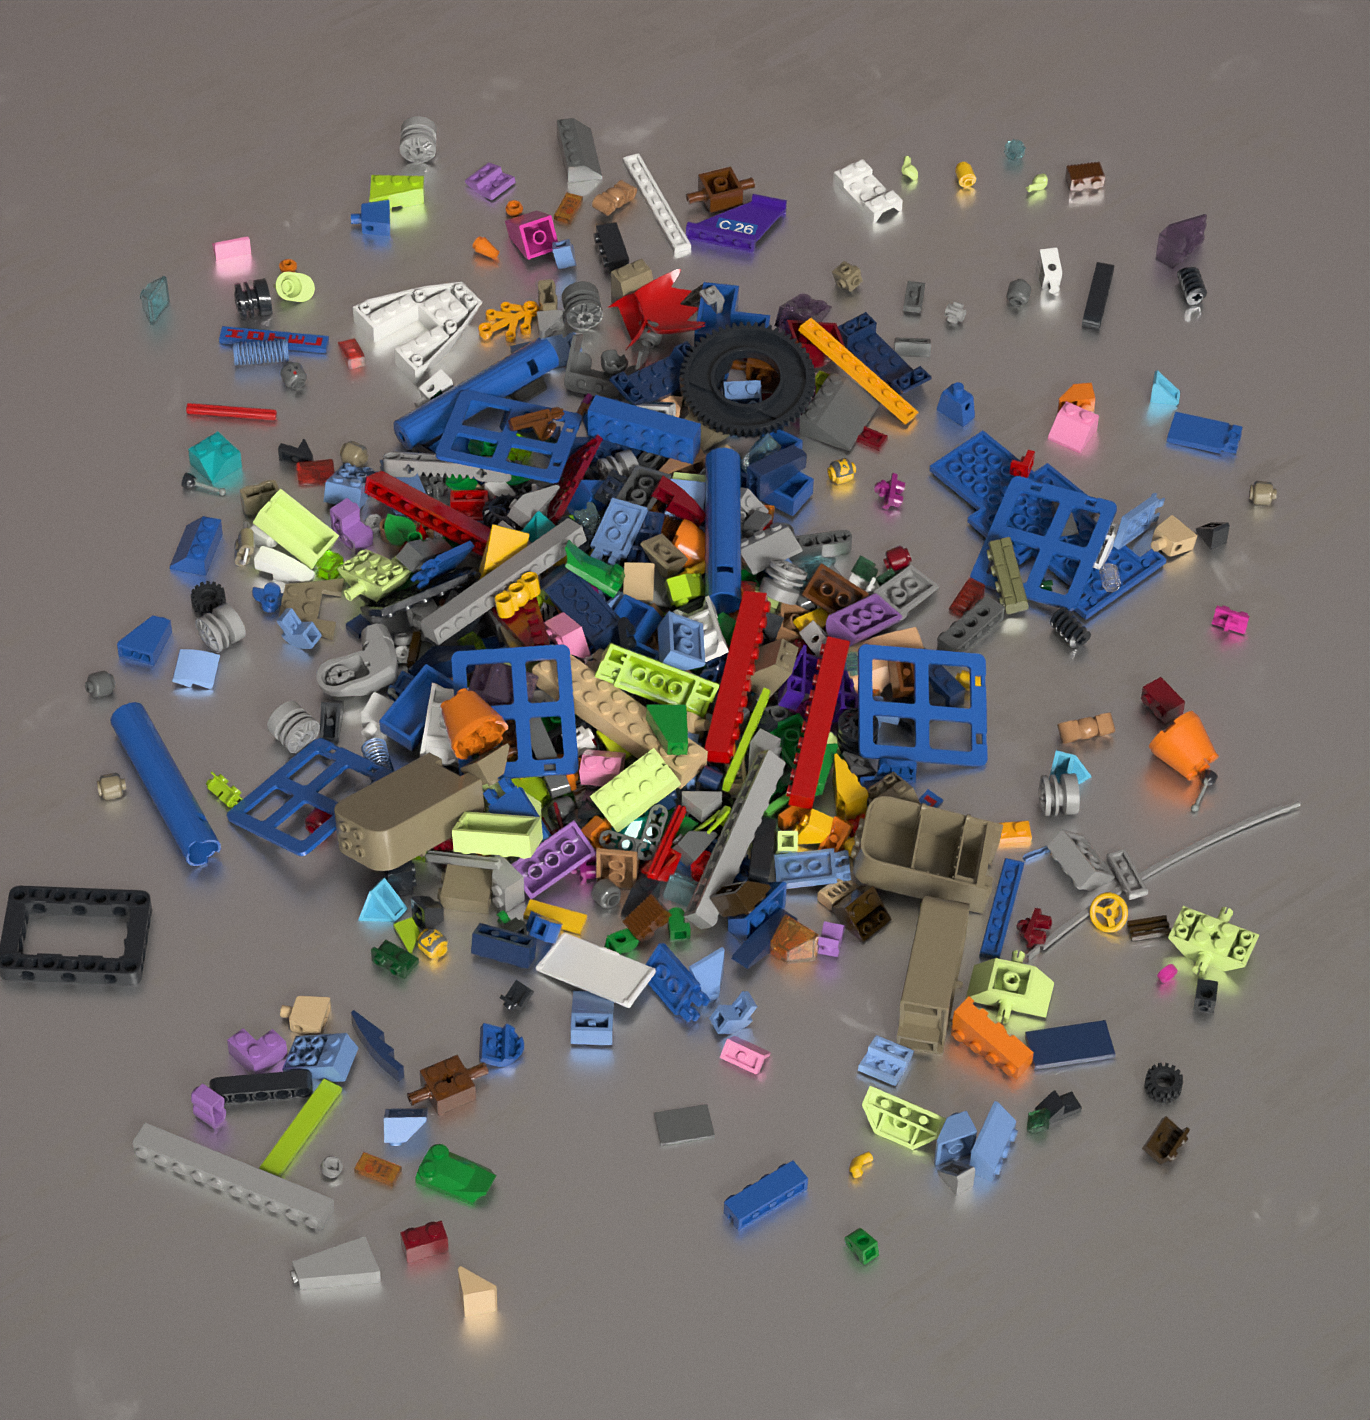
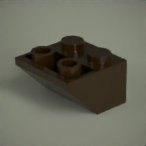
M751 881L722 885L710 897V900L722 917H734L743 913L746 915L751 913L755 909L754 906L766 897V893L771 887L768 884Z
M860 885L832 907L840 924L844 925L861 942L867 940L892 920L874 886Z

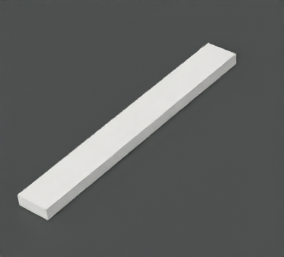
M637 153L623 157L625 167L674 253L691 249V243L640 154Z

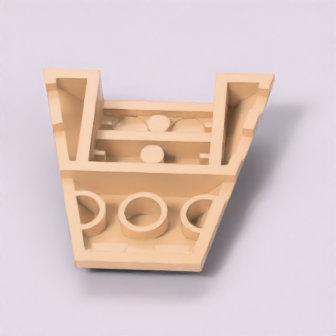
M916 627L865 639L849 647L846 659L849 668L847 672L850 679H853L856 692L858 693V649L864 644L924 649ZM872 660L873 695H879L883 692V688L891 683L888 661Z

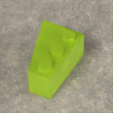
M371 175L369 202L389 200L390 210H392V207L402 206L404 208L424 203V176Z
M701 573L683 574L669 578L664 583L670 605H675L676 608L686 605L690 600L705 596V586Z

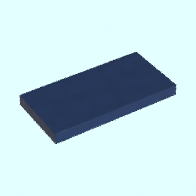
M1106 1020L1025 1032L1027 1046L1034 1052L1032 1061L1034 1070L1112 1059L1116 1055Z

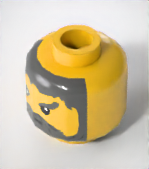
M842 458L831 462L827 468V473L832 482L842 484L853 480L856 467L847 458Z
M431 928L425 929L418 936V948L425 955L433 959L438 956L441 957L446 953L448 940L441 932Z

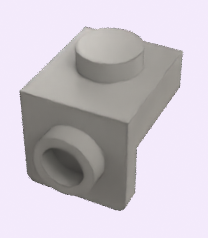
M715 285L700 291L702 299L707 305L712 307L716 314L723 312L724 298Z

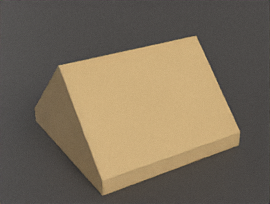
M625 563L623 594L643 603L653 601L655 564Z
M459 1266V1293L464 1316L468 1317L496 1311L497 1287L464 1267Z

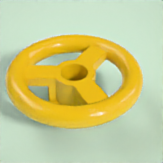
M1112 892L1101 893L1094 898L1090 905V919L1099 930L1108 933L1115 932L1126 923L1128 908L1125 901L1119 895ZM1111 898L1115 900L1113 904H1108L1105 907L1097 906L1103 899ZM1119 906H1121V909H1122V917H1121L1120 921H1119L1117 924H1115V921H1114V920L1117 919V918L1120 916V914H1121V910H1120V907H1119ZM1109 909L1112 911L1111 916L1108 914ZM1096 912L1103 914L1107 918L1109 926H1104L1098 921Z

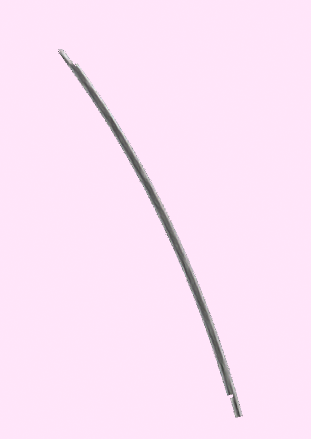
M1297 801L1284 807L1281 805L1229 826L1174 853L1142 871L1139 875L1144 880L1213 842L1270 817L1299 807L1300 802ZM1120 885L1110 892L1120 895L1124 893V890ZM1103 899L1097 906L1102 907L1113 899ZM1090 906L1049 935L1044 945L1038 944L1026 954L1028 961L1040 952L1041 946L1045 950L1067 931L1090 915Z

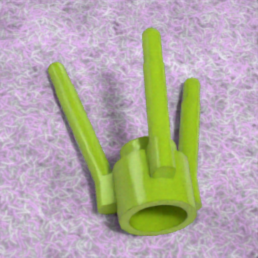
M724 806L721 811L718 810L694 831H701L715 819L716 822L707 830V834H710L719 824L724 827L732 809Z

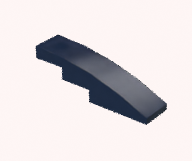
M647 512L642 529L640 528L636 536L635 545L631 547L628 554L627 563H651L640 544L642 541L661 534L665 514Z
M783 909L779 910L740 946L731 959L749 969L770 954L771 948L783 939L785 932L796 925L798 918Z
M353 1010L351 1012L352 1025L360 1041L383 1070L400 1082L404 1078V1066L395 1060L394 1049L385 1043L384 1032Z

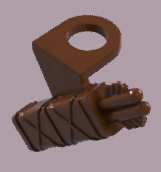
M554 407L551 411L550 409H544L512 417L508 420L511 431L532 427L540 441H545L553 434L556 428V423L548 424V422L553 421V419H561L565 413L562 408Z

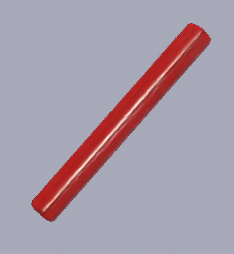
M188 403L186 407L188 414L261 420H276L277 411L274 409Z
M676 806L646 871L647 878L653 880L657 878L686 814L685 806Z

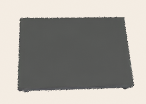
M708 1104L654 1112L661 1146L715 1137Z

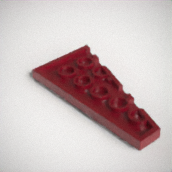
M598 434L568 457L559 482L553 484V486L558 485L560 488L547 505L545 516L555 526L562 518L603 440Z
M533 597L532 600L529 599L526 605L519 607V610L515 611L514 615L509 618H500L497 614L496 605L490 609L496 619L507 630L512 632V636L521 642L522 647L550 645L537 597Z

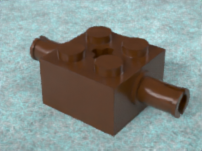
M731 166L698 174V191L686 193V200L689 205L700 201L705 202L710 213L743 205V190L755 188V182L752 177L738 181Z
M748 358L747 361L739 359L733 361L731 370L744 371L746 373V381L760 380L761 391L774 393L780 383V378L772 366L754 358Z
M455 1055L419 1070L422 1088L407 1093V1098L411 1106L429 1099L437 1115H441L476 1100V1088L472 1080L488 1075L487 1066L484 1062H481L467 1069L464 1067L459 1056Z

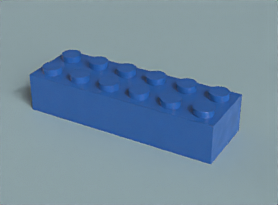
M595 395L588 409V436L595 437L598 434L603 440L689 464L694 463L700 451L701 423Z

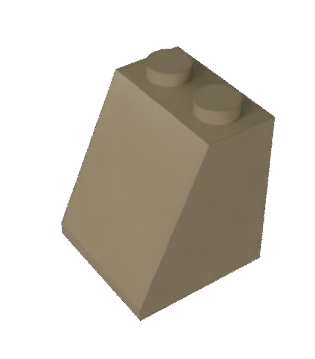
M639 259L611 272L612 304L653 281L652 271L643 259Z
M783 638L758 647L759 658L755 660L754 676L751 675L750 679L752 682L751 691L758 695H761L763 688H767L771 691L770 698L792 674L798 647Z

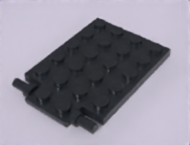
M465 566L429 581L425 588L418 589L417 585L419 583L388 595L378 602L374 601L364 605L360 609L362 614L369 615L370 617L390 618L396 615V611H407L413 608V604H423L430 601L432 596L437 595V597L447 594L449 589H460L465 586L464 583L480 579L481 573L477 567Z

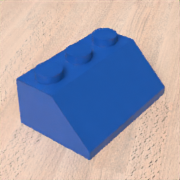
M202 516L186 525L170 564V569L206 576L223 535L221 519Z
M768 882L771 889L766 893V897L754 906L755 909L751 913L746 915L744 913L738 914L734 917L729 916L728 932L745 942L771 916L784 909L786 905V882Z

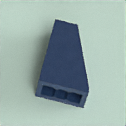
M793 444L747 466L746 488L761 501L806 467L807 454Z
M474 645L432 646L408 669V672L416 676L427 664L446 677L452 678V655L457 651L477 649ZM479 665L467 666L466 674L472 673Z

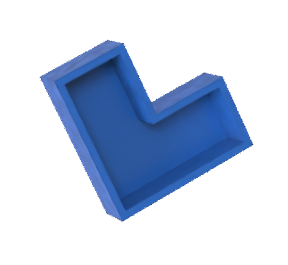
M704 282L702 290L715 285L723 295V312L716 314L712 307L707 305L701 297L697 322H705V326L695 330L694 347L696 341L700 342V337L706 338V333L712 335L713 329L719 332L718 327L725 329L726 324L732 328L733 323L739 326L740 322H742L746 326L747 322H750L751 326H753L757 322L758 327L765 323V328L770 325V315L737 312L739 286Z
M780 429L777 430V433L772 432L769 436L766 434L760 437L741 459V488H746L747 466L793 444L802 449L803 440ZM799 472L761 501L794 516L813 494L814 479Z
M625 594L614 609V612L620 618H628L636 628V632L633 635L637 643L635 652L659 661V652L645 644L663 618L654 607ZM592 645L589 646L590 655L594 654Z
M425 664L379 720L380 732L410 751H413L423 739L432 683L438 684L443 688L453 689V681Z

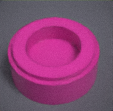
M1169 964L1158 973L1157 977L1162 983H1166L1177 974L1178 970L1173 964Z

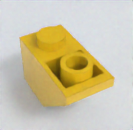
M811 809L807 815L804 814L800 823L795 824L792 831H798V845L822 843L830 834L833 817L815 809Z

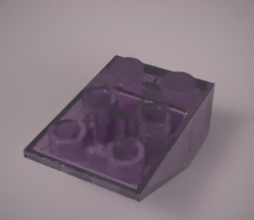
M1203 214L1169 224L1159 234L1155 259L1172 269L1177 264H1181L1188 254L1190 255L1197 245L1203 243L1205 239L1204 231L1207 226V215Z
M799 294L779 306L774 326L784 330L787 320L807 321L810 318L816 322H822L832 306L827 305L823 300L812 299L808 294Z
M504 663L476 665L468 691L476 692L490 706L513 704L512 667ZM526 672L528 701L531 703L539 677Z

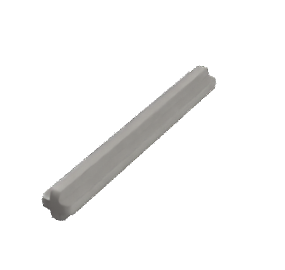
M428 850L425 855L428 862L492 870H500L501 866H503L501 859L434 850Z

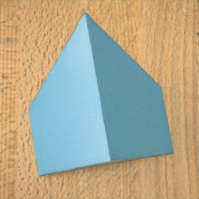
M1158 370L1155 371L1150 402L1178 405L1180 390Z
M1056 750L1050 775L1054 774L1058 783H1060L1061 774L1075 773L1078 784L1092 777L1076 755Z
M382 878L369 891L358 921L395 922L408 908L387 880Z

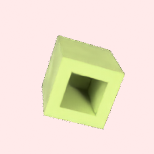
M777 831L775 833L774 854L796 853L798 851V831Z

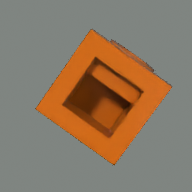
M596 815L581 831L592 847L597 850V848H601L599 843L600 834L606 830H611L612 825L606 818L601 819ZM611 834L603 836V840L607 841Z

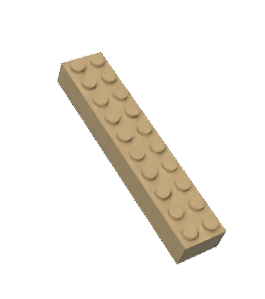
M570 654L574 711L576 715L638 759L654 748L681 783L678 787L680 789L707 765L708 751L690 738H688L687 755H667L646 721V707L618 687H615L612 683L595 677L594 670ZM541 660L532 668V683L558 701L557 662L555 660Z

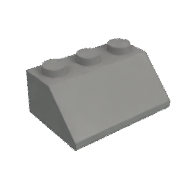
M779 522L774 523L764 531L755 532L752 537L741 539V568L754 575L771 567L769 565L771 559L786 560L803 550L788 526Z
M1062 829L1047 845L1051 851L1050 855L1062 865L1061 869L1071 876L1073 884L1080 890L1092 891L1116 878L1115 874L1082 834Z

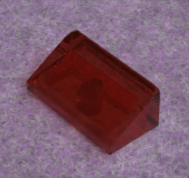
M333 459L296 463L299 486L326 483L335 473Z

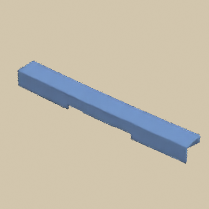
M1046 845L1025 854L1022 858L1027 862L1050 852Z

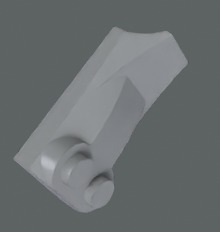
M910 565L872 592V595L877 593L903 616L901 620H904L908 612L935 592L939 585Z

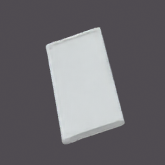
M566 932L559 937L536 966V971L627 1008L631 1007L656 972L655 968Z

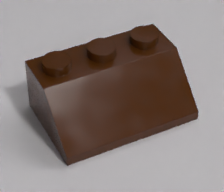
M820 563L815 567L807 580L801 595L828 613L833 614L866 598L869 593Z

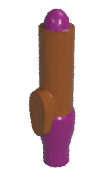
M588 393L576 413L583 416L584 412L588 411L591 405V394Z

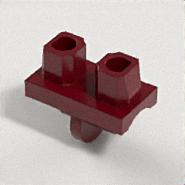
M1035 908L1031 919L1026 918L1025 920L1018 921L1016 928L1020 931V936L1027 939V948L1033 949L1035 944H1045L1047 935L1046 931H1041V928L1051 929L1052 918L1051 916L1042 915L1041 908Z

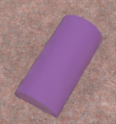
M875 593L829 615L826 620V630L829 637L850 641L849 647L896 625L903 616Z
M573 820L539 844L531 858H519L511 865L524 877V891L532 900L593 857L596 851Z

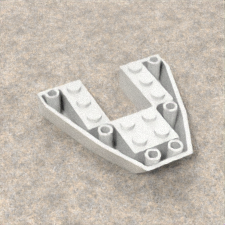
M463 282L423 286L367 299L353 307L354 323L375 343L419 320L429 331L394 349L395 364L417 385L452 349L473 319L482 301Z

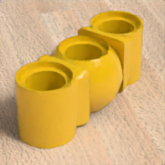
M535 572L524 573L521 579L517 580V583L511 584L506 591L504 590L495 596L497 614L500 618L513 616L515 611L519 610V607L526 605L529 599L532 600L533 597L540 594L539 579Z

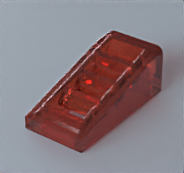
M355 338L338 342L348 370L366 366L364 353Z
M969 578L949 607V611L962 617L967 610L970 611L976 602L983 597L985 585L973 578Z

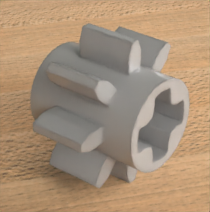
M955 301L953 304H948L945 310L948 322L957 324L958 321L962 322L966 315V309L963 308L964 304Z

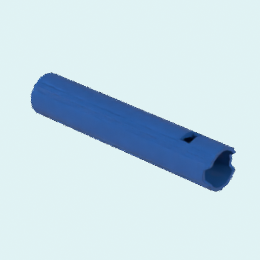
M539 337L405 414L393 423L397 439L405 449L413 451V447L417 443L424 445L443 434L459 394L462 391H472L505 398L550 372L559 365V359L554 347L547 339L541 340ZM470 404L463 421L488 407Z
M716 448L707 453L705 457V597H710L717 614L736 612L742 600L741 459L738 452L730 448Z
M137 702L120 706L111 716V725L186 862L192 866H201L208 863L210 856L215 852H220L221 844L146 709Z

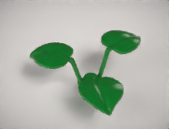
M471 439L468 444V451L472 455L493 457L497 444ZM452 474L450 478L447 476L445 484L452 490L459 491L474 490L478 482L474 478L470 479L469 475H466L464 479L461 474H459L458 478H455L454 474ZM511 475V480L506 483L518 485L531 479Z
M387 514L384 529L386 538L391 544L400 546L405 541H425L421 533L416 531V526L412 520L402 516ZM442 537L453 548L460 546V544L453 540ZM411 572L407 581L394 590L395 593L420 583L418 580L414 582L411 580L416 573Z

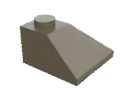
M663 534L642 541L640 544L651 563L655 564V568L659 571L660 575L666 579L678 575L688 560Z
M508 743L493 748L489 752L477 757L461 767V771L464 774L470 773L480 778L482 785L488 784V786L497 783L499 781L498 777L503 775L509 751Z

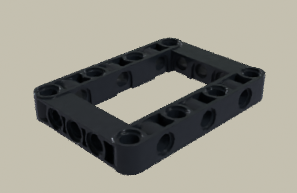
M22 885L13 887L8 896L0 941L1 978L8 981L107 985L138 984L142 980L152 915L149 893L143 890ZM29 915L129 918V922L126 924L127 937L124 939V955L119 956V958H104L97 955L23 954Z

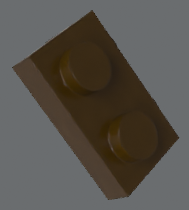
M1165 1116L1161 1119L1142 1149L1160 1165L1167 1161L1171 1162L1178 1155L1177 1149L1188 1140L1187 1134L1190 1129L1186 1127L1181 1130Z

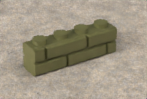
M1011 537L990 541V549L986 551L989 561L993 560L994 565L990 566L993 577L997 576L998 581H995L997 593L1001 592L1002 597L999 598L1000 604L1005 607L1008 615L1017 613V611L1028 610V601Z

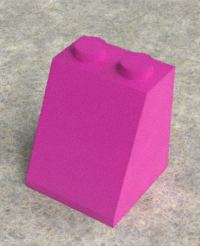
M536 210L505 221L509 238L526 259L552 252V243L558 242L552 216Z

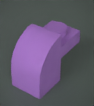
M824 921L822 934L818 940L819 954L839 956L845 930L844 925Z

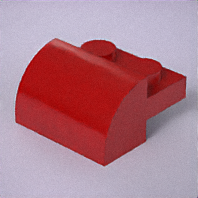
M488 490L450 491L451 508L475 521L483 520L482 510L485 502H488Z

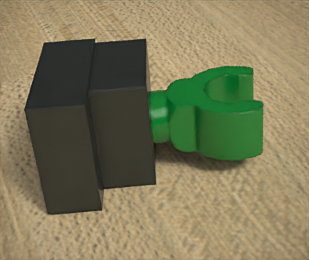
M504 910L496 914L499 917L497 922L503 929L527 935L526 923L522 919L518 920L515 917L511 920Z

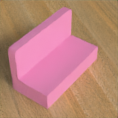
M248 236L212 243L216 261L251 254Z
M733 1036L726 1040L720 1058L757 1075L761 1070L764 1059L769 1057L771 1052L737 1036Z

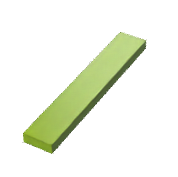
M767 688L762 690L724 779L722 790L726 792L730 791L750 741L768 703L771 691Z
M323 1079L259 1169L281 1177L340 1095L342 1087Z

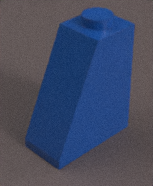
M152 615L118 641L119 657L155 666L172 634L171 620Z

